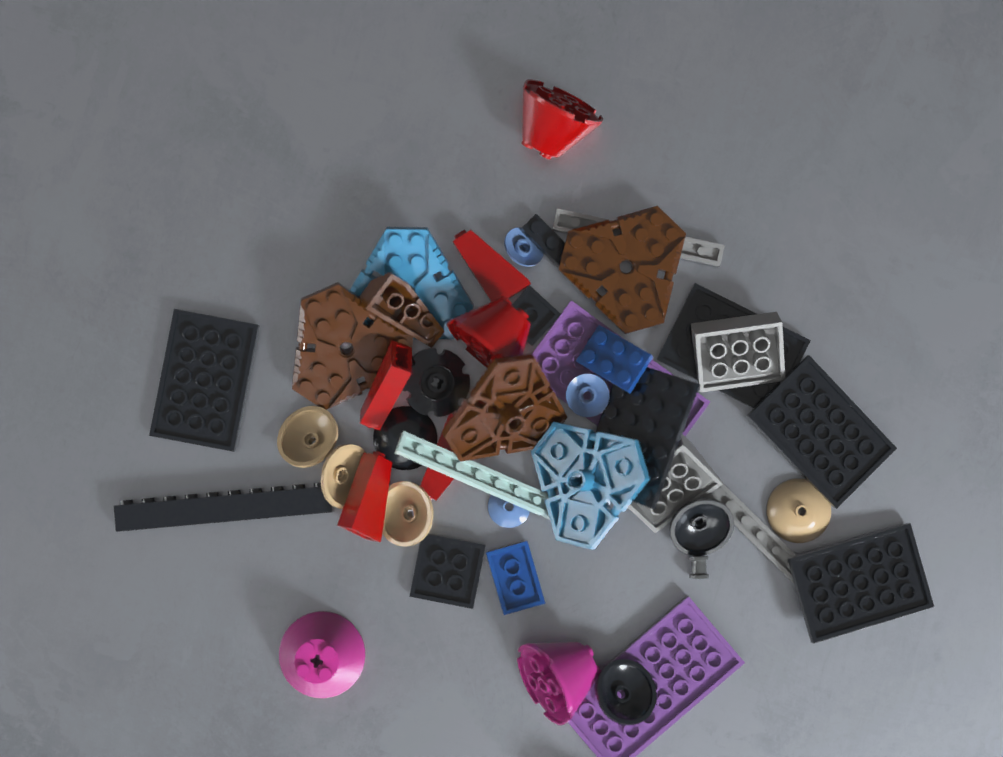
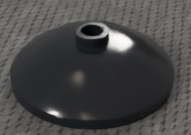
M400 406L391 409L380 431L374 429V448L377 452L385 454V459L392 462V468L413 470L421 467L422 464L395 453L401 433L405 431L437 445V430L434 422L428 415H423L410 406Z
M700 498L686 503L674 514L670 523V536L674 545L683 553L692 556H704L718 551L729 541L734 530V518L729 508L719 500L712 498Z
M618 659L610 662L600 671L595 686L596 698L601 710L609 719L621 725L631 726L643 722L651 715L656 704V687L651 675L642 665L633 660Z

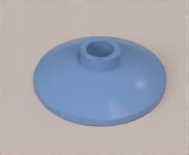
M521 227L510 230L504 240V246L509 257L519 265L526 267L538 264L542 260L544 253L520 230Z
M582 374L575 377L569 383L566 390V401L570 409L577 415L593 417L600 414L606 408L609 402V389L600 377L593 374ZM586 391L591 393V398L589 400H586L583 397V394Z
M493 495L490 496L488 512L492 520L499 526L506 528L517 527L528 518L530 511L514 504L513 509L508 511L505 509V505L509 502Z

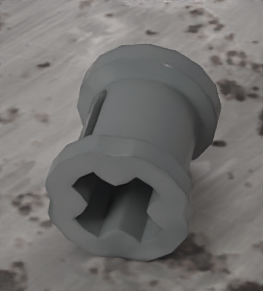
M689 556V560H691V574L689 578H709V574L706 572L708 556Z

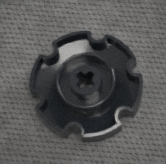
M427 348L412 356V373L402 390L409 393L406 402L415 411L426 416L430 411H433L436 417L446 416L455 412L460 407L458 400L460 398L466 399L470 389V375L462 372V368L465 366L463 360L455 353L443 349L441 354L437 353L436 348ZM433 378L440 380L437 382V387L431 385L434 382Z

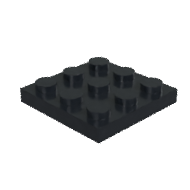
M428 533L419 545L409 597L473 609L486 545Z

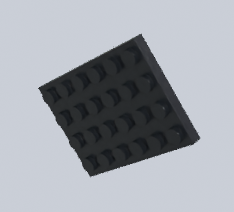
M694 283L656 360L698 381L691 323L755 315L757 313ZM783 327L786 377L800 363L811 340ZM780 382L717 391L754 409Z
M174 309L149 436L235 452L260 325Z
M807 355L747 415L757 428L836 509L897 449L810 355Z
M647 367L630 394L618 386L612 385L609 393V402L603 410L595 433L605 432L639 441L650 479L632 502L655 510L700 384Z
M911 523L787 559L809 638L813 644L934 607Z

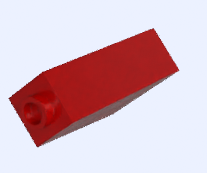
M463 230L454 236V246L490 302L500 299L502 296L510 299L531 285L530 281L472 230L468 232Z
M393 340L391 341L360 410V424L380 431L412 373L411 347Z
M452 413L448 416L444 428L454 416ZM441 433L437 446L454 453ZM427 467L420 486L427 492L431 500L437 501L454 478Z
M373 451L372 454L363 452L337 526L357 536L375 542H381L392 468V462L385 459V454Z

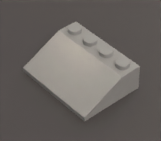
M777 312L691 323L692 343L700 393L780 382L785 378L783 324Z
M682 434L655 510L635 502H631L627 508L656 533L671 522L674 514L683 505L695 499L705 498L720 487L723 482L695 446Z

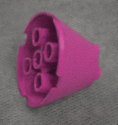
M317 611L300 617L286 630L279 647V663L284 677L294 689L309 697L330 698L342 694L357 681L365 663V646L362 636L348 619L333 612ZM320 655V659L323 661L318 660L316 656Z
M579 642L526 643L520 646L518 652H521V657L517 658L521 678L530 697L535 704H541L546 711L543 714L550 721L557 725L568 723L596 682L601 671L592 657L594 655L593 650L589 645L584 646Z

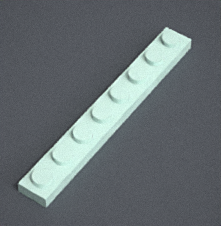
M403 431L401 433L395 450L396 454L550 520L545 500L548 499L547 493L472 460L460 462L456 454L408 432Z

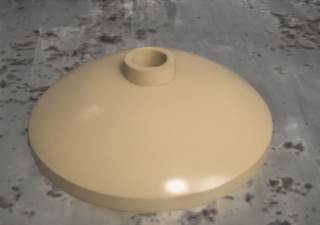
M307 406L296 410L287 417L279 430L277 447L280 455L286 462L295 467L306 468L319 464L328 457L336 445L338 439L337 422L333 415L322 407Z
M344 444L338 446L328 455L322 467L321 488L323 495L332 506L339 509L344 507L363 452H365L357 445Z
M790 479L779 484L772 491L767 501L766 515L770 527L779 537L793 543H806L816 539L826 530L831 518V504L808 480ZM803 507L805 509L804 515L800 516L798 514V509Z
M400 481L389 486L382 534L395 545L403 547L413 546L421 542L429 533L433 523V506L429 495L420 485L410 481Z

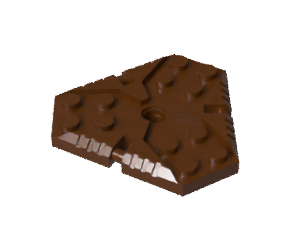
M658 206L619 216L617 220L609 221L608 219L569 230L559 271L588 299L591 297L596 302L595 306L624 334L663 324L674 284L672 282L673 274L675 275L677 272L686 233ZM619 228L621 235L614 236L612 230ZM622 262L630 263L632 268L629 273H624L620 270ZM658 271L665 272L664 279L657 278ZM600 287L607 291L603 297L597 292Z
M339 282L301 298L297 331L299 347H296L292 389L318 407L326 410L363 394L362 391L371 388L392 340L412 348L413 337L367 310L359 296ZM367 317L372 320L369 324L364 322ZM345 342H349L352 344L347 349H343L340 347V345ZM315 344V347L307 348V345ZM364 376L366 381L358 383L357 379Z
M530 353L494 359L484 372V375L479 379L480 381L471 390L470 397L463 401L458 411L455 412L454 416L442 430V434L459 461L462 462L497 456L500 450L503 449L507 454L533 450L553 422L564 423L568 416L550 387L551 385L536 358Z

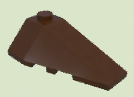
M392 272L371 280L359 296L367 310L431 348L445 332L408 282Z

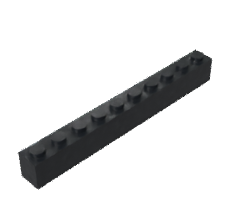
M321 482L314 483V487L305 488V484L292 485V489L284 490V486L271 487V491L262 492V488L249 489V493L241 494V490L228 491V495L219 496V492L206 493V497L198 498V494H187L185 499L176 500V496H165L163 501L156 502L155 497L141 499L142 503L134 504L133 499L121 500L120 505L114 506L116 532L334 512V506L323 495Z

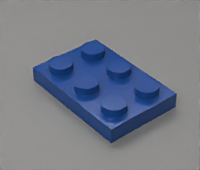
M598 325L576 362L630 394L653 356Z
M528 541L486 552L503 615L545 604Z

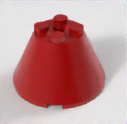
M528 79L523 85V146L529 149L535 148L540 151L539 154L542 157L551 160L552 156L556 158L562 156L601 125L603 121L602 115L598 118L595 115L597 110L588 103L556 86L552 90L544 87V82Z
M502 296L500 299L451 319L447 323V328L457 341L461 339L467 345L465 350L488 368L496 358L523 355L531 324L527 320L529 316L525 311L520 308L516 310L511 306V301Z

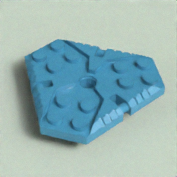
M386 227L366 261L367 267L365 270L362 269L350 288V291L360 296L371 280L378 278L373 275L374 271L378 272L380 276L392 272L414 288V292L445 332L439 339H454L447 328V323L451 319L465 314L474 308L473 302L453 270L449 271L447 267L449 262L428 227ZM440 271L442 276L436 278L435 273ZM367 317L364 322L369 324L372 320Z
M553 422L531 451L541 490L548 494L545 504L556 541L590 550L597 547L605 537V534L608 533L609 529L619 519V513L627 509L628 505L631 504L632 500L650 479L639 441L632 438L605 432L594 433V430ZM557 488L559 491V495H557L555 489Z

